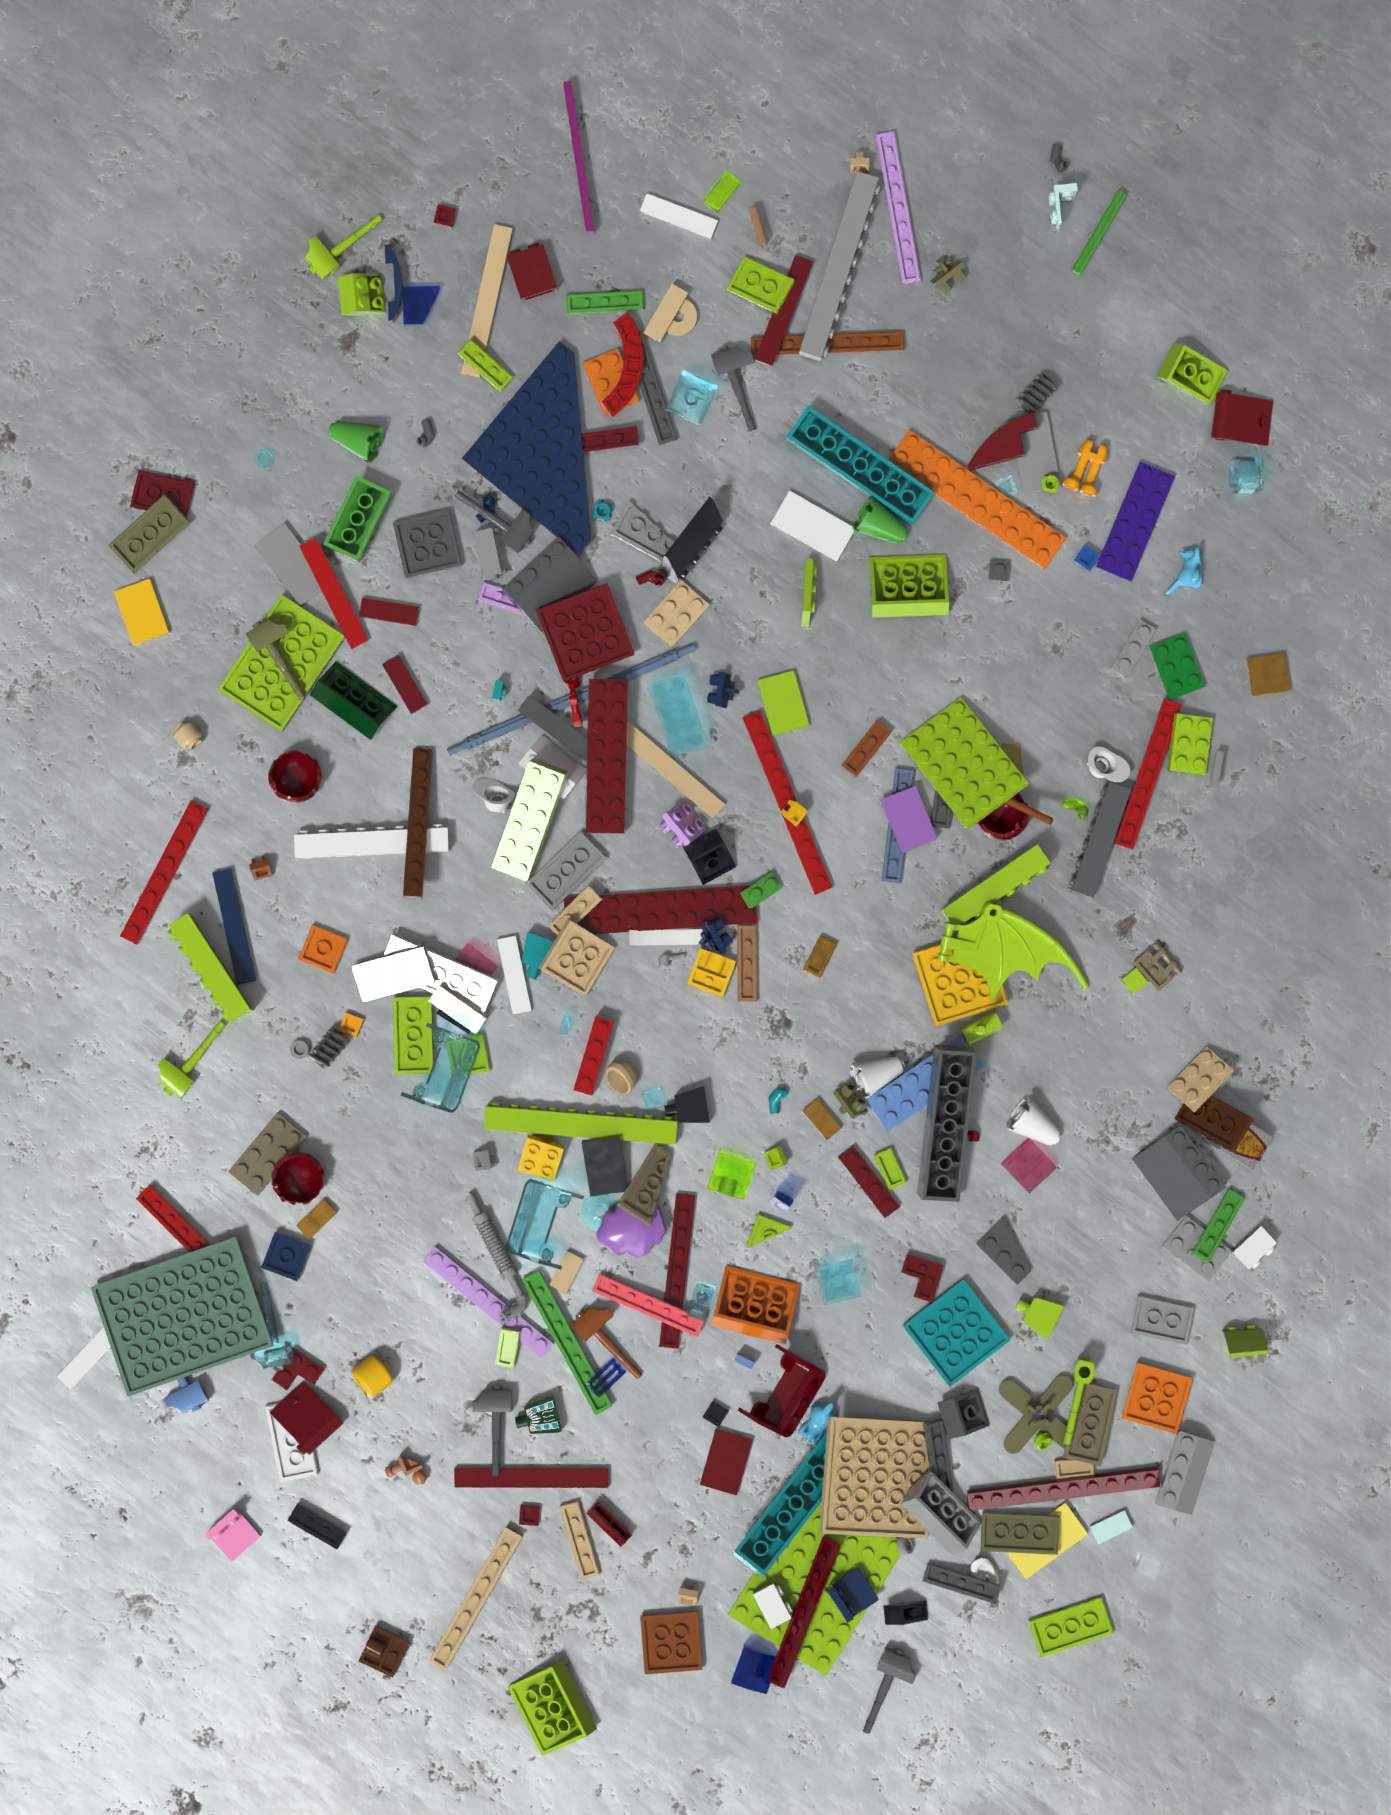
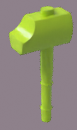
M376 215L329 251L316 235L308 240L310 248L305 259L310 264L308 268L312 274L317 273L323 281L336 272L340 265L334 258L382 221L380 215Z
M992 1011L960 1028L970 1046L1003 1028V1025L996 1012Z
M219 1021L180 1069L176 1068L165 1058L159 1062L158 1066L161 1071L159 1082L165 1086L163 1090L170 1096L174 1093L182 1099L194 1084V1081L187 1076L226 1025Z
M1083 1356L1082 1360L1078 1359L1071 1371L1072 1380L1077 1381L1071 1410L1069 1411L1070 1415L1066 1432H1064L1063 1444L1071 1445L1072 1436L1074 1435L1073 1432L1084 1384H1089L1094 1377L1095 1366L1093 1362H1090L1089 1357Z

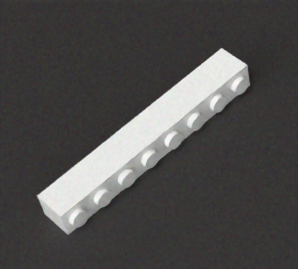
M444 824L432 825L433 828L427 829L426 853L449 852L448 828H444ZM395 826L394 830H387L386 827H375V831H367V828H356V832H348V829H337V833H329V830H317L318 834H310V831H298V835H294L295 858L406 854L408 829H406V826Z

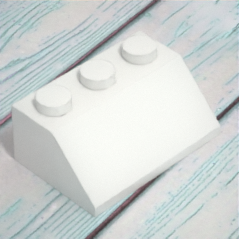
M544 735L537 740L518 763L526 770L528 762L536 758L569 771L560 796L563 800L567 798L586 773L585 767Z

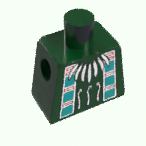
M554 1395L525 1406V1415L515 1417L517 1428L528 1426L530 1434L559 1433L562 1431Z

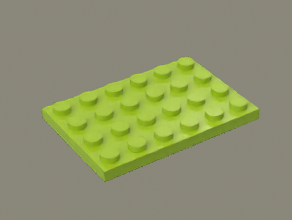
M281 594L263 622L270 619L275 624H285L290 633L275 641L274 644L302 691L307 695L345 636ZM250 641L217 689L281 732L303 701V699L299 700L295 692H293L292 687L275 664L267 649L264 648L256 652Z
M961 697L899 742L966 830L970 829L1029 785L1024 776Z

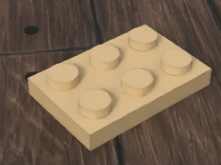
M680 580L643 624L668 646L673 648L710 605Z
M1206 1046L1167 1088L1195 1113L1228 1079L1234 1070Z

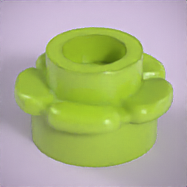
M1049 474L1047 477L1044 476L1042 478V489L1045 492L1054 493L1058 490L1060 480L1055 475Z
M1047 1432L1038 1433L1034 1438V1446L1040 1450L1047 1449L1052 1443V1439L1049 1437L1050 1434Z

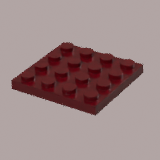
M608 583L536 610L563 682L635 655Z

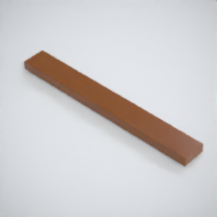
M904 331L837 333L833 335L832 339L828 338L826 345L830 347L827 354L904 351ZM785 335L777 356L799 355L804 335ZM763 336L751 337V354L753 357L756 356Z

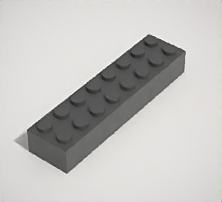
M934 1044L917 1194L922 1200L960 1202L977 1052L973 1047Z

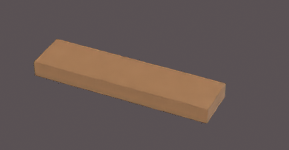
M737 925L738 1002H757L756 925Z

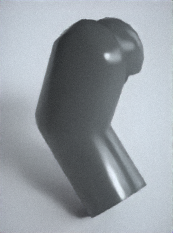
M1053 144L1050 163L1057 171L1063 172L1067 170L1068 163L1060 157L1062 146Z

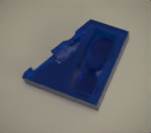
M403 286L404 326L424 324L440 291V286Z

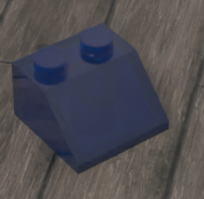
M743 1644L730 1682L751 1691L767 1694L771 1682L767 1681L776 1656Z

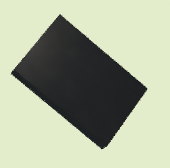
M620 1135L582 1140L590 1196L625 1192L628 1183Z

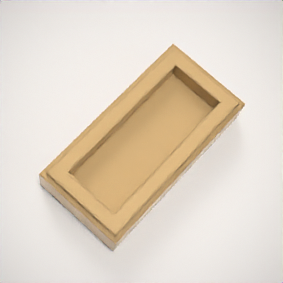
M566 1251L549 1285L566 1294L584 1259Z
M1071 1459L1054 1460L1056 1479L1094 1475V1465Z

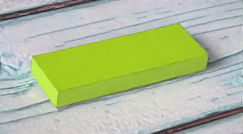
M469 339L457 353L499 392L513 378L472 339Z

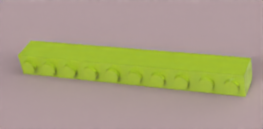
M490 1103V1107L485 1106V1130L586 1138H604L620 1135V1139L623 1141L676 1145L677 1121H674V1117L662 1116V1120H654L655 1116L643 1115V1119L635 1118L636 1114L625 1113L624 1117H616V1113L605 1112V1116L597 1115V1111L586 1110V1114H578V1110L567 1109L565 1113L559 1112V1108L547 1107V1111H540V1107L528 1106V1110L520 1109L521 1105L509 1104V1108H502L500 1103Z

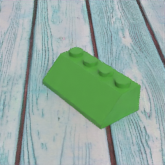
M356 475L323 545L360 563L392 496L391 491Z

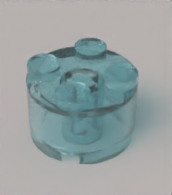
M1234 456L1231 460L1235 461L1234 466H1230L1229 484L1230 487H1234V491H1231L1233 495H1257L1259 491L1263 490L1264 486L1263 479H1261V471L1264 468L1263 460H1259L1258 457Z

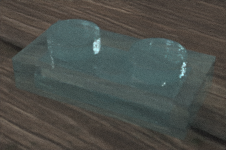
M697 1282L686 1316L705 1321L715 1288Z

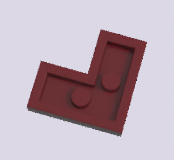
M906 1254L901 1273L919 1278L913 1297L928 1302L933 1301L943 1265Z
M292 1348L271 1380L285 1390L289 1389L297 1375L315 1385L325 1368L295 1348Z

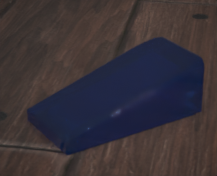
M777 1190L770 1203L784 1211H788L794 1200L792 1197Z

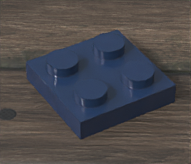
M274 1232L261 1268L298 1281L311 1245Z

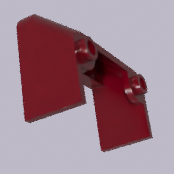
M776 1344L775 1348L784 1353L780 1360V1366L785 1370L767 1403L760 1401L754 1404L751 1412L740 1407L738 1411L759 1425L783 1437H789L796 1430L824 1382L825 1371Z

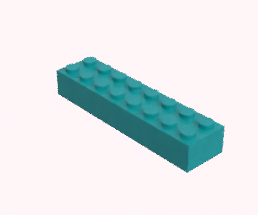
M807 406L786 437L788 442L868 497L875 498L887 510L913 526L935 493L810 406Z
M827 1431L732 1553V1555L761 1578L769 1571L822 1501Z

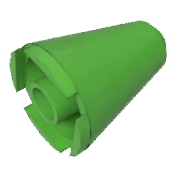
M336 421L330 425L328 431L332 440L370 463L377 457L379 453L376 452L377 446H382L384 429L374 424Z
M873 497L864 503L857 515L859 517L858 523L854 521L853 530L858 533L895 544L904 542L908 535V532H906L907 527Z

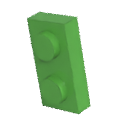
M770 872L741 891L740 894L748 908L751 909L780 890L781 886L773 873Z

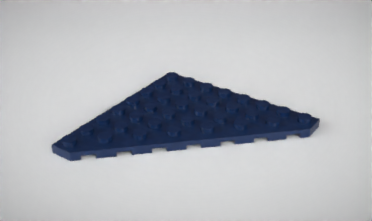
M559 341L466 452L462 460L524 511L529 513L531 517L553 535L559 536L570 549L580 556L591 542L575 354Z

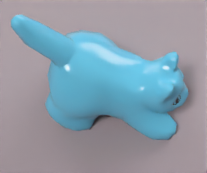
M1200 547L1180 551L1185 563L1178 575V579L1166 591V594L1173 593L1180 585L1195 589L1202 585L1203 575L1199 567L1203 562V551H1200Z
M815 1402L811 1406L810 1418L798 1430L800 1435L804 1434V1439L807 1442L813 1441L814 1444H817L828 1426V1416L837 1417V1413L832 1411L833 1403L823 1406L821 1402Z

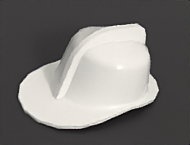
M1095 747L1089 752L1087 765L1093 776L1102 779L1106 778L1113 782H1122L1129 777V764L1122 757L1104 747Z
M481 778L473 784L474 793L484 800L488 810L503 814L507 812L510 802L515 797L511 789L490 778Z

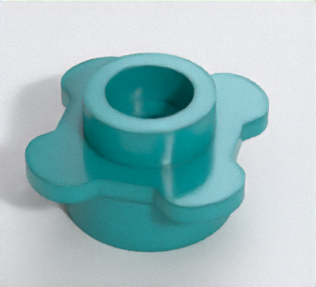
M596 501L592 517L608 522L611 519L610 512L613 510V505Z

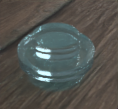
M264 449L256 453L255 463L259 468L267 469L272 466L274 457L270 451Z

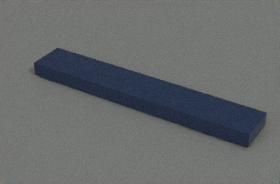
M232 869L212 872L236 983L240 985L256 981Z

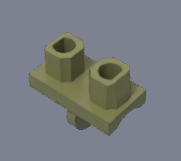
M938 259L936 261L938 267L933 270L937 276L930 280V282L943 293H947L952 289L948 279L953 276L957 282H960L967 277L963 270L965 266L958 260L951 264L949 259L945 262Z
M853 1082L847 1083L833 1092L842 1105L839 1109L840 1113H848L852 1119L868 1113L866 1108L868 1102L865 1097H858L855 1094L857 1087Z

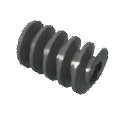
M1043 373V376L1037 375L1036 379L1038 382H1031L1032 387H1026L1027 393H1021L1022 399L1018 397L1015 399L1016 403L1028 414H1030V410L1035 413L1037 412L1035 405L1041 407V399L1047 401L1045 394L1053 395L1050 390L1051 388L1058 389L1054 382Z
M335 1027V1031L328 1029L330 1037L323 1036L325 1043L318 1042L320 1049L313 1048L315 1055L308 1054L322 1068H324L323 1065L330 1067L328 1059L335 1060L333 1054H340L338 1048H345L342 1042H350Z

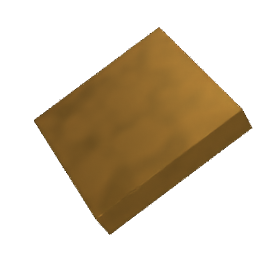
M1285 653L1247 658L1252 696L1291 691Z

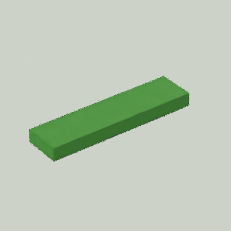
M642 290L569 294L566 295L567 315L643 310Z
M1230 1188L1227 1189L1192 1251V1255L1207 1264L1210 1262L1245 1197Z

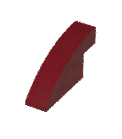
M1032 412L1021 416L995 431L978 448L968 464V469L973 471L1025 457L1020 434L1039 429L1035 414Z

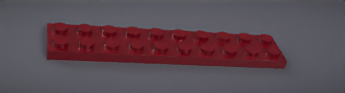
M750 885L600 895L602 900L577 925L595 935L629 932V930L651 931L704 927L701 921L704 919L710 921L717 917L722 920L724 925L758 923L757 906L749 909L740 894L741 891ZM576 897L565 898V899H564V909H565Z

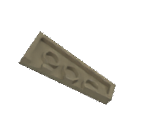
M656 1143L616 1205L648 1227L652 1221L663 1178L671 1157L670 1152Z

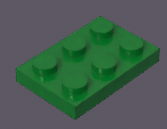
M1185 633L1149 646L1169 700L1206 687Z

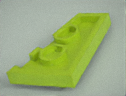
M806 558L801 625L804 627H809L810 613L814 612L815 601H811V595H815L816 583H812V577H816L817 566H813V559Z

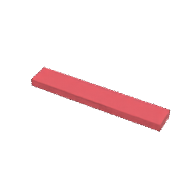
M599 1273L592 1289L597 1294L698 1337L705 1321L702 1317Z

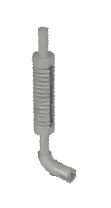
M472 1193L466 1196L475 1214L472 1221L477 1226L476 1228L479 1229L478 1232H481V1238L484 1239L483 1242L487 1245L486 1248H489L488 1252L492 1255L491 1258H494L493 1261L497 1265L496 1268H499L498 1271H501L499 1274L502 1280L508 1279L517 1297L516 1302L511 1307L498 1313L499 1318L506 1315L505 1318L500 1320L505 1324L515 1317L522 1316L527 1307V1296L523 1294L514 1276L518 1271L513 1266L512 1259H509L510 1256H507L509 1253L506 1252L507 1249H504L505 1246H502V1240L498 1233H496L497 1230H494L495 1226L491 1223L492 1220H489L488 1212L482 1213Z

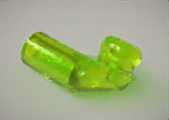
M1080 800L1062 801L1063 809H1074L1080 819L1088 817V807Z

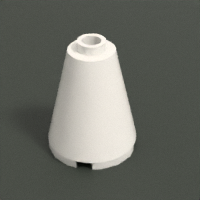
M897 1056L855 1062L849 1066L853 1068L850 1070L852 1082L856 1085L857 1091L861 1090L863 1094L860 1096L865 1097V1099L871 1097L903 1074V1069H905L903 1060Z
M1027 1096V1100L1022 1099L1012 1111L1011 1116L1013 1118L1011 1122L1007 1121V1129L1046 1145H1055L1061 1138L1060 1129L1030 1097Z

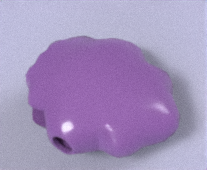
M616 1206L615 1210L607 1211L602 1216V1223L597 1231V1240L617 1256L629 1253L631 1256L638 1258L649 1254L653 1245L661 1243L663 1234L666 1231L660 1208L656 1206L651 1224L648 1227Z

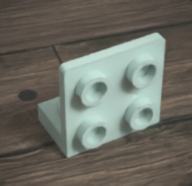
M1077 183L1054 185L1052 191L1048 194L1049 206L1053 205L1052 213H1050L1051 225L1055 224V229H1059L1062 223L1059 198L1061 201L1072 200V197H1075L1078 191Z

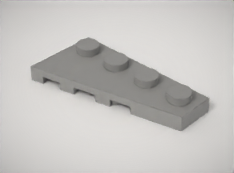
M631 501L627 503L610 534L659 562H662L664 555L674 543L644 513L640 512Z

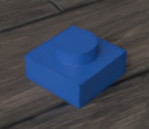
M1084 545L1074 559V562L1089 572L1100 555Z

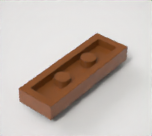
M876 720L841 766L857 777L891 734V731Z

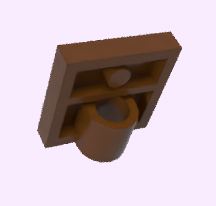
M375 1626L358 1662L393 1678L410 1642Z

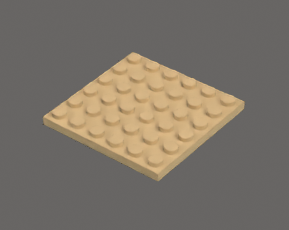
M828 1416L819 1533L928 1539L929 1532L901 1504L907 1491L930 1471L923 1423L926 1422Z

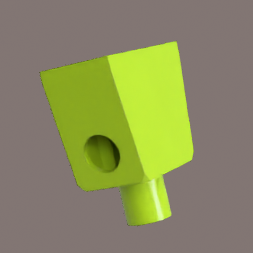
M1033 1296L1030 1303L1020 1298L1015 1309L1025 1313L1021 1321L1048 1339L1064 1306Z

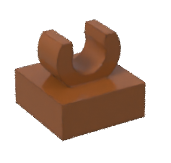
M261 856L262 861L255 862L253 858L251 860L252 864H249L254 881L273 876L269 861L265 856Z

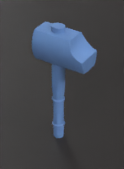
M186 1377L177 1379L181 1390L164 1398L167 1407H176L182 1413L191 1409L195 1412L201 1409V1404L209 1401L201 1382L196 1381L189 1384Z

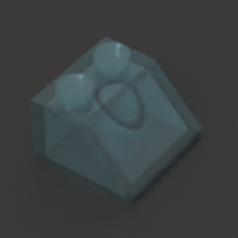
M683 370L666 411L701 426L716 394L718 385Z

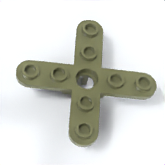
M1064 1375L1058 1376L1037 1401L1012 1380H1005L1000 1384V1395L1024 1415L1004 1439L1003 1445L1007 1452L1011 1454L1020 1452L1039 1428L1044 1433H1049V1437L1065 1449L1063 1441L1067 1426L1052 1413L1072 1390L1073 1383L1069 1377ZM1036 1409L1044 1412V1417L1040 1421L1033 1418V1413H1035Z

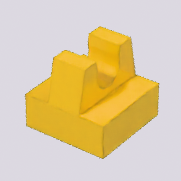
M789 800L790 809L788 811L782 809L781 813L789 822L797 827L808 811L798 802Z

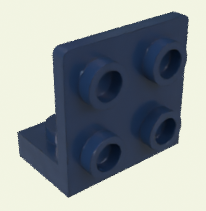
M859 1568L854 1569L826 1588L847 1623L853 1620L855 1615L879 1600Z

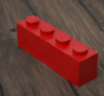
M595 1016L573 1089L574 1091L592 1096L614 1022Z

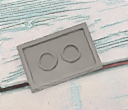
M1138 1295L1130 1333L1187 1345L1195 1307Z

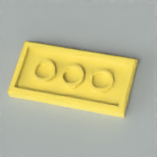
M1065 1502L1048 1514L1060 1516L1058 1555L1007 1553L1025 1579L1029 1578L1088 1534Z

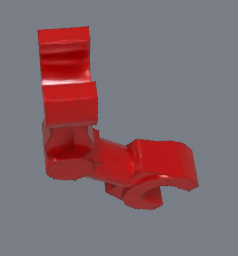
M576 677L572 682L569 680L565 681V684L570 689L569 702L572 709L574 727H580L583 724L576 695V688L580 685V679Z

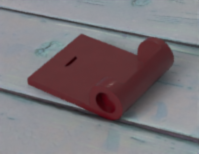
M1221 389L1220 392L1216 393L1211 439L1219 441L1232 440L1268 446L1273 400L1232 394V390Z
M304 1381L269 1412L296 1440L298 1444L296 1448L303 1455L306 1453L310 1455L343 1425L340 1418Z

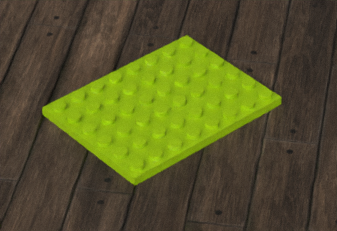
M820 1503L765 1576L761 1578L753 1572L729 1611L728 1616L780 1647L790 1619L771 1629L753 1596V1592L773 1582L775 1586H780L784 1594L781 1596L783 1602H788L794 1612L822 1537L825 1536L841 1543L797 1656V1659L827 1676L868 1608L855 1615L854 1619L847 1623L826 1588L854 1569L859 1568L877 1594L901 1553L897 1549L896 1537L819 1533Z

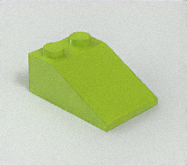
M1173 342L1156 377L1211 405L1228 370L1189 347Z
M1247 1325L1242 1330H1238V1327H1226V1331H1222L1223 1352L1228 1357L1269 1354L1261 1328H1257V1325Z

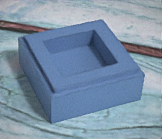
M738 1353L735 1357V1362L749 1369H752L755 1364L754 1361Z

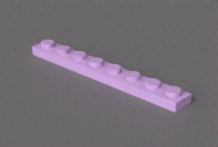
M436 1246L423 1260L425 1264L503 1327L521 1330L519 1341L541 1359L554 1345L552 1341L521 1316L515 1317L505 1324L502 1323L500 1320L505 1318L506 1315L499 1318L498 1313L508 1309L509 1306Z

